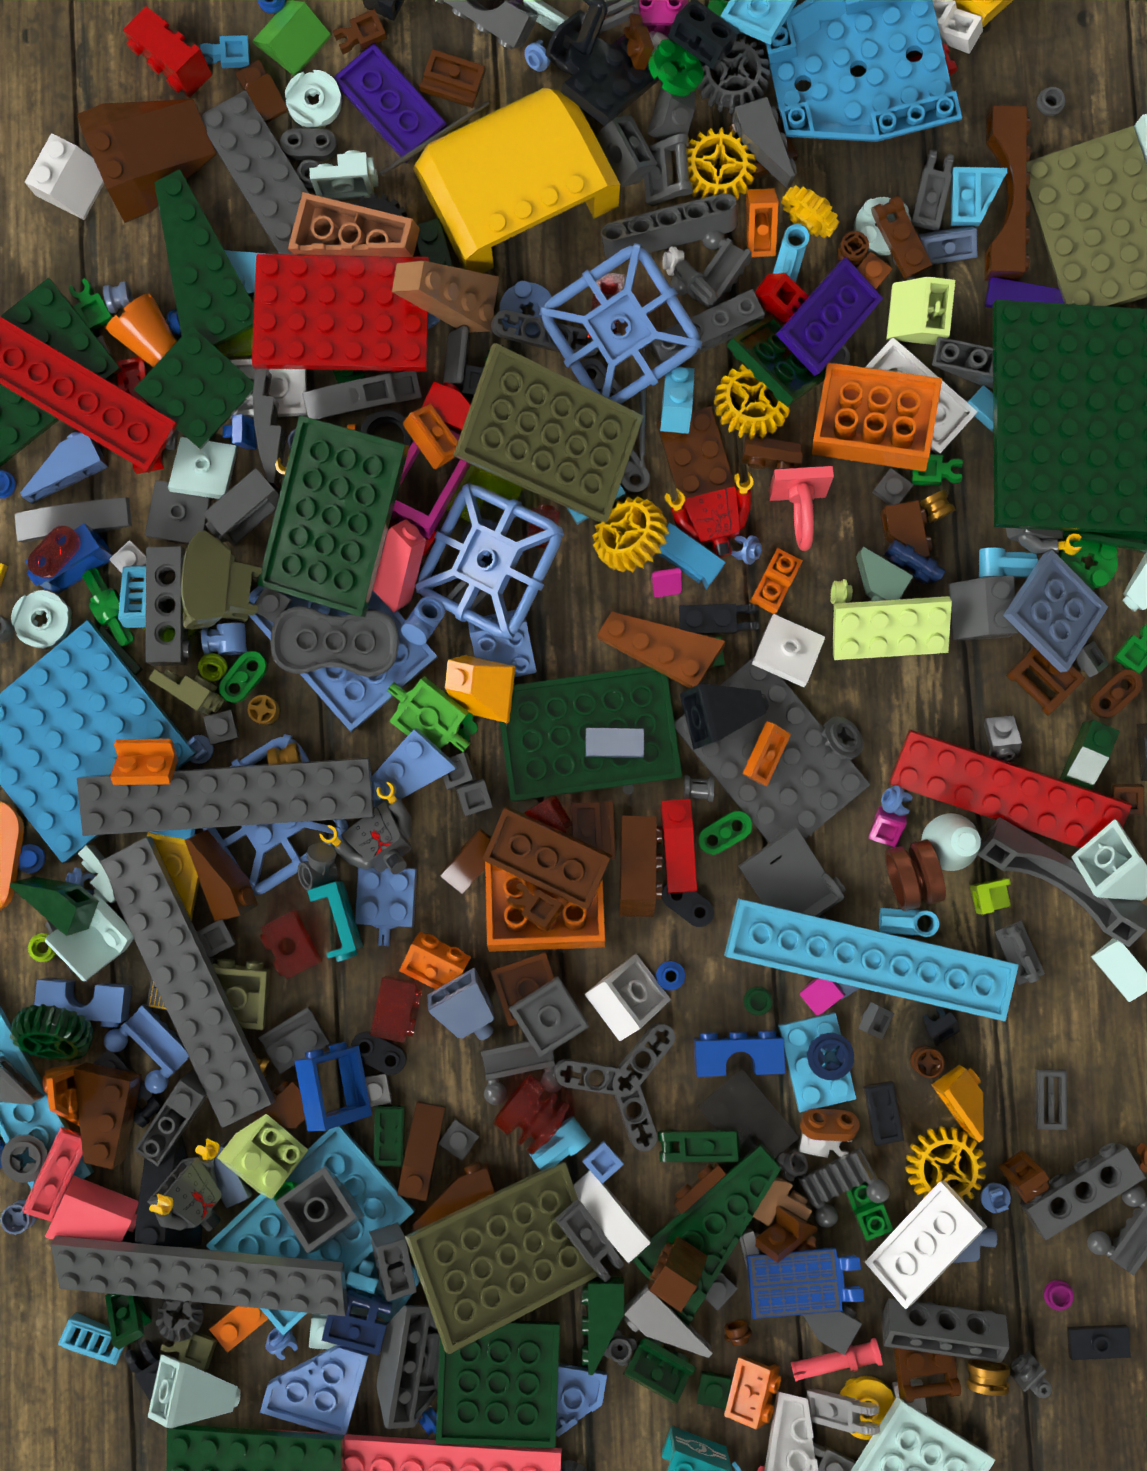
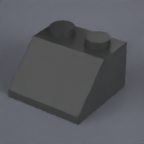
M1014 576L983 577L948 584L949 597L952 601V641L1009 638L1018 633V630L1003 616L1015 598Z
M326 1166L276 1201L277 1206L307 1253L319 1250L365 1216L349 1190Z

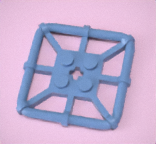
M634 243L633 246L620 250L590 272L587 269L582 273L583 276L550 298L544 307H540L539 315L542 316L544 327L563 355L565 366L571 368L582 386L600 394L580 362L582 358L599 348L608 363L602 395L619 404H622L649 385L654 386L659 383L658 379L690 359L702 346L697 328L676 296L678 292L674 287H670L652 256L642 248V244ZM630 259L624 289L607 300L596 281ZM639 260L661 293L659 297L644 307H641L632 292ZM588 286H590L601 304L585 316L555 310ZM667 303L688 338L656 331L647 315L662 304ZM553 318L583 324L594 341L574 353ZM617 320L621 323L626 321L628 324L625 328L627 333L623 336L620 333L614 334L612 331L615 329L614 322ZM654 340L686 346L652 370L639 352V350ZM633 355L645 375L610 397L616 366Z
M471 483L465 484L457 495L440 532L437 531L434 536L436 540L419 574L417 584L415 585L416 592L423 597L438 599L445 610L454 614L455 618L462 622L468 621L494 636L505 638L506 640L514 638L538 590L542 591L544 587L542 582L560 547L562 537L564 536L563 529L560 526L558 527L551 519L522 506V503L516 499L509 500L482 486L472 485ZM477 497L505 510L495 531L483 526L476 501ZM466 504L472 527L463 544L450 536ZM515 517H520L545 530L518 542L505 537ZM549 541L532 578L514 570L523 551ZM446 544L460 550L452 569L431 577ZM492 554V563L484 568L485 562L482 561L484 555L489 556ZM513 577L528 586L510 621L502 594L510 578ZM456 578L469 583L460 604L433 591L434 587ZM480 589L492 596L499 624L471 610V606Z
M284 734L283 737L271 740L241 760L237 758L232 761L230 767L254 765L267 757V749L277 747L282 750L287 744L295 743L296 740L292 739L291 735ZM298 744L302 762H310L302 747ZM346 819L333 820L337 826L334 828L338 832V838L340 840L344 839L341 834L348 830ZM311 821L243 825L240 830L224 840L215 827L202 828L203 831L208 830L236 864L237 862L228 847L247 835L256 850L249 880L255 895L269 891L296 874L299 863L308 861L306 854L301 857L289 840L291 836L304 828L334 834V831L327 825ZM282 843L292 863L258 883L265 853ZM325 843L332 846L333 848L335 847L332 843Z

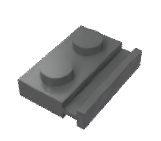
M310 1006L258 1038L264 1045L265 1051L279 1074L294 1066L295 1060L306 1058L305 1052L321 1049L331 1043L318 1019L311 1011Z

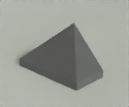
M1 1056L0 1102L32 1105L40 1101L44 1095L4 1056Z

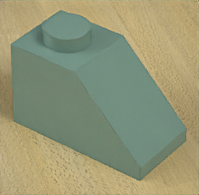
M865 547L856 555L865 594L872 598L871 601L899 600L913 575Z

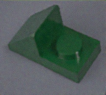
M120 1294L105 1295L112 1345L119 1350L145 1336L143 1326L151 1322V1317L141 1297Z

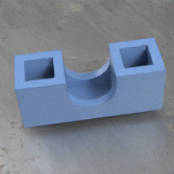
M55 978L37 980L34 1005L41 1006V1004H45L46 1006L55 1005L58 1008L65 1007L68 1011H76L77 1015L86 1017V1020L89 1022L90 1020L101 1021L100 1026L118 1027L119 1023L129 1019L132 985L97 984L95 985L92 1001L86 1005L80 1003L74 995L75 980Z

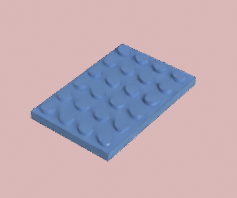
M258 586L250 593L249 604L254 605L265 587ZM373 590L368 609L378 610L389 615L395 622L398 630L399 646L393 666L387 672L373 677L357 675L338 667H324L300 674L350 732L356 730L393 697V695L387 692V689L393 682H396L403 689L438 658L426 643L424 645H416L403 636L401 627L406 620L398 611L393 613ZM279 592L293 601L289 608L308 607L330 616H346L350 614ZM258 613L249 615L271 640V631L274 623Z

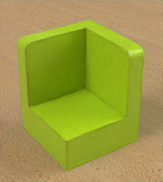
M1001 878L970 885L976 914L992 913L994 910L1011 905L1006 885L1011 884L1010 878Z

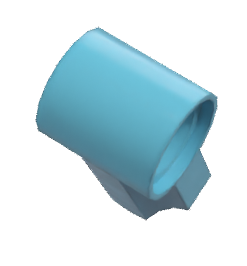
M794 224L787 228L781 241V247L773 274L786 273L795 283L810 238L809 231L805 226ZM796 236L801 240L802 244L794 246L789 242L788 238Z
M982 548L979 550V578L999 576L1028 578L1038 563L1037 555L1025 552H1005L1003 548Z
M880 908L878 923L880 932L928 937L934 935L939 929V919L931 911L923 909L903 911L902 909ZM922 915L929 916L931 920L930 927L925 931L919 930L917 926V921Z
M571 1116L555 1128L553 1134L531 1150L529 1154L537 1167L542 1171L555 1166L568 1155L576 1154L591 1139L574 1116Z

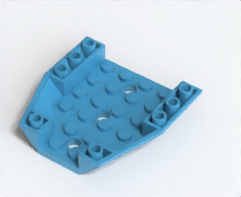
M806 0L791 10L772 44L765 43L780 118L786 137L878 142L962 120L957 92L952 91L932 0ZM915 50L922 54V58L917 62H911L906 58V55L910 51ZM854 66H863L866 69V73L861 77L853 76L850 71ZM807 80L811 86L807 91L800 92L795 88L797 82Z

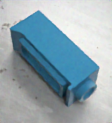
M669 522L666 526L669 534L665 536L667 544L659 547L661 554L658 555L676 568L681 569L683 573L697 583L702 581L707 590L726 562Z

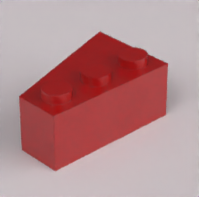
M147 6L123 29L128 39L126 44L137 56L142 54L148 59L146 61L148 66L157 75L163 73L167 77L166 82L176 93L182 91L190 98L212 76L201 49L195 44L189 47L184 42L185 37L179 31L175 34L169 28V24Z

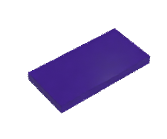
M375 43L370 45L333 77L337 82L339 90L400 157L448 127L443 118Z
M845 257L826 276L776 335L815 376L822 371L882 301L883 297Z

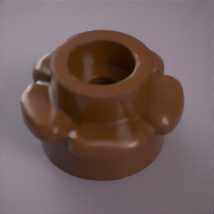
M743 1319L731 1321L724 1327L726 1332L724 1339L727 1342L731 1341L733 1346L746 1344L752 1335L751 1328L748 1327L747 1321Z

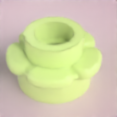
M846 579L833 582L830 596L832 604L851 601L853 589L852 585H848Z

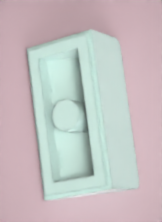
M523 0L525 7L539 15L536 22L552 32H555L558 26L569 18L542 0Z
M1113 938L1091 956L1128 1002L1147 992V972L1123 943Z

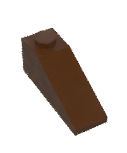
M208 830L185 839L214 921L241 916L258 906L248 877Z
M422 1102L416 1103L397 1196L427 1200L430 1193L444 1118V1106Z
M480 1161L463 1167L464 1171L414 1220L412 1225L413 1231L497 1192L489 1164L481 1165Z

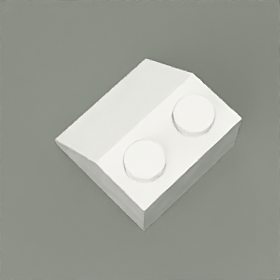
M52 133L25 180L26 185L35 196L83 220L87 217L104 185L93 157L78 146Z
M637 953L585 993V996L619 1041L641 1029L671 1001Z

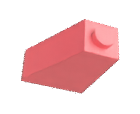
M407 519L392 526L387 532L373 586V591L393 613L412 601L426 539L419 533L418 528Z
M73 1175L45 1237L54 1239L55 1236L122 1242L127 1230L133 1232L136 1226L137 1214L135 1212L139 1201Z

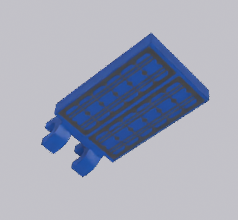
M836 1248L792 1251L779 1263L775 1262L765 1253L746 1255L753 1319L843 1311L842 1302L864 1301L863 1288H859L858 1285L844 1286L843 1270H861L860 1257H856V1255L837 1256Z

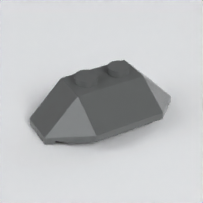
M404 1305L387 1324L376 1384L383 1421L387 1429L415 1427L419 1421V1416L428 1408L438 1393L440 1336L429 1305Z

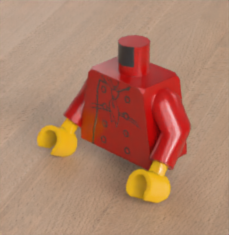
M748 472L749 478L745 483L739 482V473L735 475V483L739 488L737 492L736 487L733 486L685 499L684 494L679 489H676L678 498L675 501H671L670 495L666 493L665 500L672 507L671 512L676 527L702 546L712 544L714 554L719 558L731 555L732 552L728 539L739 535L740 530L746 525L751 510L750 488L754 482L751 474Z

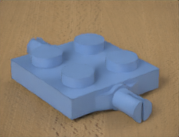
M358 867L355 924L372 925L379 928L378 946H390V929L398 926L414 927L418 869L405 868L402 872L393 874L389 868L383 872H378L374 867L367 870Z

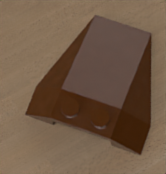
M193 99L103 103L77 114L86 143L124 223L151 213L159 206L154 182L179 169L187 181L217 155Z

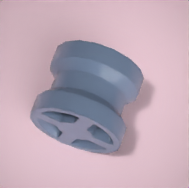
M127 281L120 282L115 287L111 285L103 286L105 303L111 314L117 313L119 309H123L133 301L132 292Z

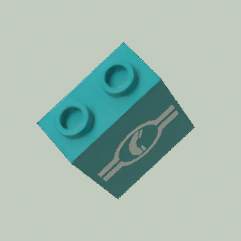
M670 1427L661 1452V1458L670 1461L667 1471H732L726 1446L677 1427Z

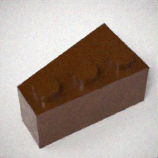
M622 816L619 916L653 917L656 899H662V882H656V871H662V854H657V844H662V826H657V816Z
M85 1062L73 1069L84 1163L114 1169L125 1161L142 1075Z
M677 1236L673 1244L667 1242L663 1247L647 1285L650 1292L681 1312L697 1288L708 1256Z

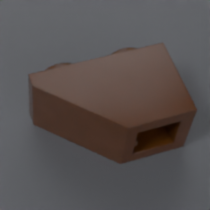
M919 500L885 506L880 511L885 540L889 543L897 540L904 545L908 543L915 547V552L928 558L930 556L929 553L932 552V542L930 536L925 534L926 512L924 508H920Z
M297 1078L291 1083L287 1080L284 1081L274 1091L277 1096L275 1098L276 1102L254 1112L253 1114L256 1118L251 1123L267 1114L283 1128H296L305 1120V1114Z

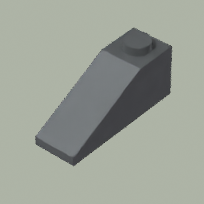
M661 87L647 133L661 141L677 134L688 135L695 111V92L692 91L686 97H679L666 92Z

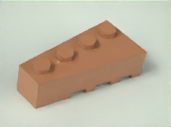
M302 192L288 250L294 255L413 257L420 228L411 218Z

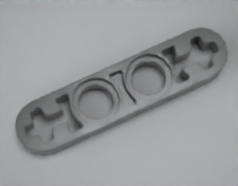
M510 310L499 311L492 318L491 328L496 336L561 353L545 329L542 318ZM507 317V323L517 325L519 320H521L518 335L515 334L517 328L509 327L503 331L502 325L498 324V321ZM555 322L558 328L565 333L569 345L573 341V334H576L575 341L581 342L588 338V343L594 341L587 330ZM528 323L538 326L539 336L537 338L531 339L526 335L525 327ZM574 344L572 345V350L576 353L584 346ZM597 348L584 358H589L595 355L598 352L599 348Z

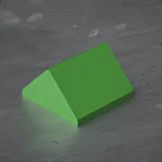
M287 0L284 7L273 16L254 38L253 44L295 76L303 70L331 37V34L305 2Z

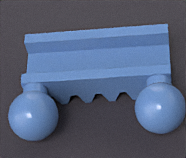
M144 1004L119 1029H112L106 1033L104 1045L111 1052L122 1051L126 1047L128 1036L130 1035L161 1067L160 1070L149 1072L145 1078L146 1089L151 1093L157 1094L167 1088L168 1078L189 1059V1056L176 1033L170 1030L165 1022L160 1020L159 1015L152 1012V1008L146 1007L147 1005Z

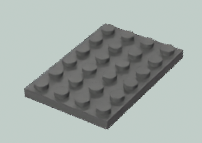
M752 658L724 681L721 686L761 690V693L766 695L769 703L766 714L723 739L693 750L685 714L674 722L675 730L742 812L750 817L752 824L769 844L794 826L805 840L869 787L870 784L849 758L841 760L839 754L832 755V748L825 745L827 739L821 735L824 728L785 681L773 673L752 665L754 659ZM766 721L776 724L791 734L768 786L759 784L742 774Z

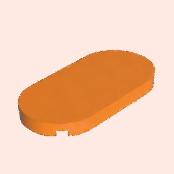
M0 801V911L8 906L14 895V890L10 887V883L15 882L17 878L24 835V823L21 816H18V813L15 811L16 809L11 804Z

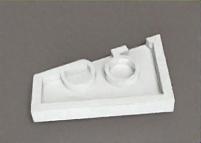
M782 1392L776 1393L764 1471H818L812 1441L814 1437L808 1399Z

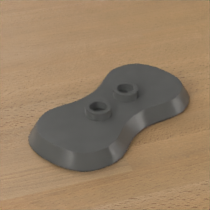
M299 606L289 608L277 616L272 627L270 644L272 656L276 664L290 673L303 674L324 667H338L357 675L373 677L387 672L393 666L398 653L399 636L393 619L378 610L368 609L366 617L353 614L330 616L308 607Z

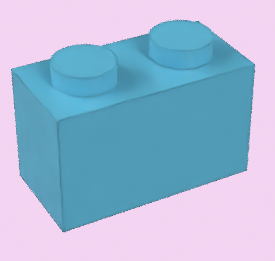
M676 367L665 375L660 431L689 434L695 368Z

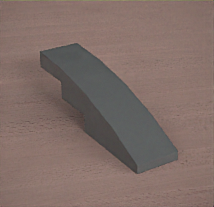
M255 369L253 410L259 455L268 483L274 489H279L281 473L277 471L275 464L280 457L281 464L283 465L287 433L282 426H276L279 403L275 397L269 396L272 375L268 369Z
M127 497L93 500L15 513L17 541L26 543L45 538L59 539L83 523L98 533L132 526L130 500Z

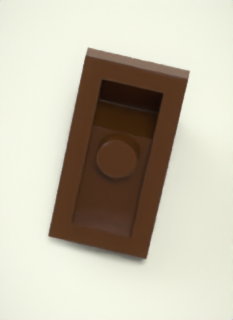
M259 60L235 73L243 90L247 92L250 100L266 124L288 111L273 79L265 71Z
M1022 1150L998 1166L1025 1203L1031 1202L1036 1196L1049 1189L1047 1181L1050 1179L1046 1172Z
M777 1206L776 1223L756 1237L755 1246L779 1263L815 1234L818 1227L784 1207Z

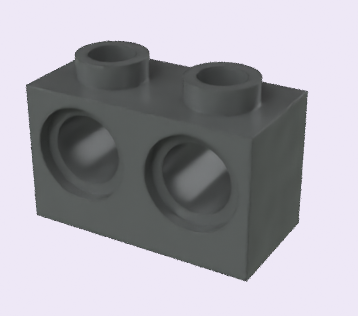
M395 1223L369 1231L380 1286L387 1302L415 1293L416 1287L406 1238L399 1224Z

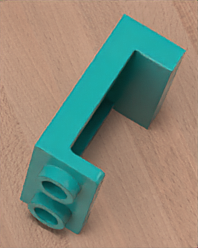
M336 881L307 890L310 902L328 898L342 943V948L326 953L327 958L336 957V961L339 962L358 955L357 949L362 948L363 943L357 924H355L354 913L344 881Z

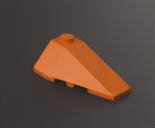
M82 1064L59 1066L46 1070L42 1086L44 1092L47 1093L49 1110L80 1126L73 1069Z

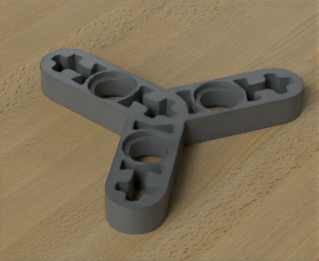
M655 1023L648 1028L618 1067L573 1059H562L558 1061L553 1069L554 1077L561 1086L614 1095L631 1144L639 1151H649L657 1143V1133L640 1085L672 1047L675 1041L674 1031L664 1023ZM666 1030L664 1036L667 1039L664 1043L658 1041L655 1044L654 1048L658 1050L655 1054L645 1044L648 1042L653 1045L657 1040L656 1031L663 1032ZM641 1051L648 1052L650 1056V1061L645 1067H638L635 1063V1057ZM570 1065L572 1071L581 1073V1067H585L582 1072V1084H579L580 1078L576 1076H569L568 1080L565 1081L564 1076L560 1074L561 1070H566L567 1066ZM628 1065L640 1073L638 1077L633 1073L627 1080L630 1083L628 1088L622 1086L618 1089L620 1086L618 1078L620 1076L626 1078L631 1072L627 1069ZM593 1070H601L603 1073L602 1082L596 1086L590 1085L588 1081L589 1073ZM631 1102H638L641 1105V1111L636 1117H628L626 1114V1107ZM640 1123L643 1131L647 1134L650 1133L646 1137L647 1142L645 1144L640 1140L636 1141V1138L640 1137V1132L637 1126L631 1127V1124Z

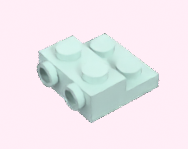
M350 150L344 154H337L338 166L320 164L315 168H309L310 180L317 196L333 200L358 199L363 195L365 198H370V194H374V187L378 186L377 169H375L374 158L367 157L366 152Z

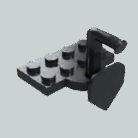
M583 0L589 5L587 14L583 10H579L560 24L549 41L545 56L559 69L573 75L563 83L560 92L606 126L660 79L657 76L654 80L648 63L645 70L634 69L631 57L627 54L629 39L626 38L625 34L611 45L598 39L608 11L607 4L604 0Z

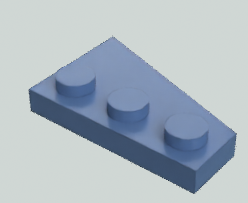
M415 728L372 775L374 807L376 808L384 801L389 804L387 799L380 798L376 792L377 787H380L383 794L388 796L391 789L387 782H392L396 786L395 796L397 799H402L457 769L458 766L420 730Z

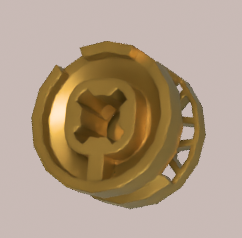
M978 1359L968 1361L967 1370L970 1372V1378H967L966 1384L968 1389L991 1396H1003L1009 1393L1007 1378L1010 1376V1367L1007 1364Z

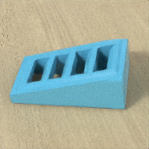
M146 566L123 567L118 619L125 628L146 627ZM130 578H144V582H130ZM130 590H143V592L130 593ZM142 601V604H130V602Z
M77 1312L69 1318L58 1343L59 1346L113 1365L117 1364L124 1349L123 1347L118 1350L113 1347L111 1353L107 1352V1347L111 1341L110 1327ZM76 1328L81 1329L78 1338L73 1337ZM88 1331L93 1333L89 1343L84 1342ZM99 1336H104L100 1348L95 1347Z

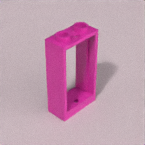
M451 431V433L458 441L460 434ZM414 441L407 453L400 485L420 452L419 447ZM460 459L429 516L395 500L391 520L400 523L407 519L418 528L422 536L430 539L471 464Z

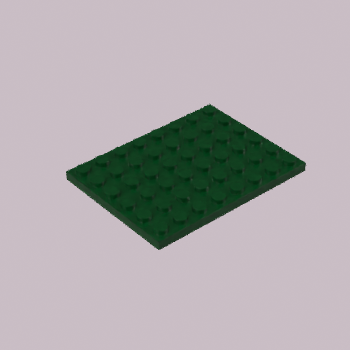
M996 300L993 303L994 527L1147 535V309Z

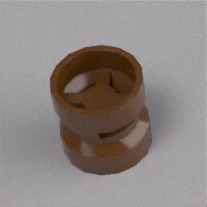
M859 231L847 233L842 238L837 250L838 261L840 262L846 257L855 267L859 266L869 249L867 237Z
M918 1046L910 1055L911 1067L925 1078H935L944 1070L945 1062L943 1056L929 1046Z

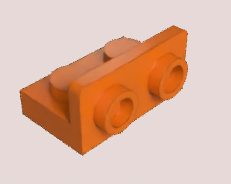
M171 739L115 740L114 748L117 759L110 775L113 785L171 784L178 763L176 750Z
M419 932L412 942L399 971L437 990L462 975L471 957L461 949L451 947L439 941L431 934Z
M744 1356L738 1357L724 1416L756 1430L769 1423L774 1412V1406L771 1405L773 1394L777 1393L781 1383V1376L778 1375L780 1366L776 1364L767 1366Z

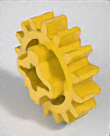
M795 185L793 188L790 187L782 197L783 210L790 213L788 216L791 218L790 221L793 224L805 226L810 235L814 234L816 237L820 235L823 238L830 237L838 227L839 220L836 219L838 215L831 211L832 206H830L829 201L825 197L815 194L811 189H806L803 186L800 189Z

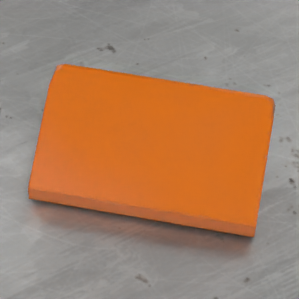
M432 404L411 412L403 422V426L431 466L437 469L453 459L458 441Z

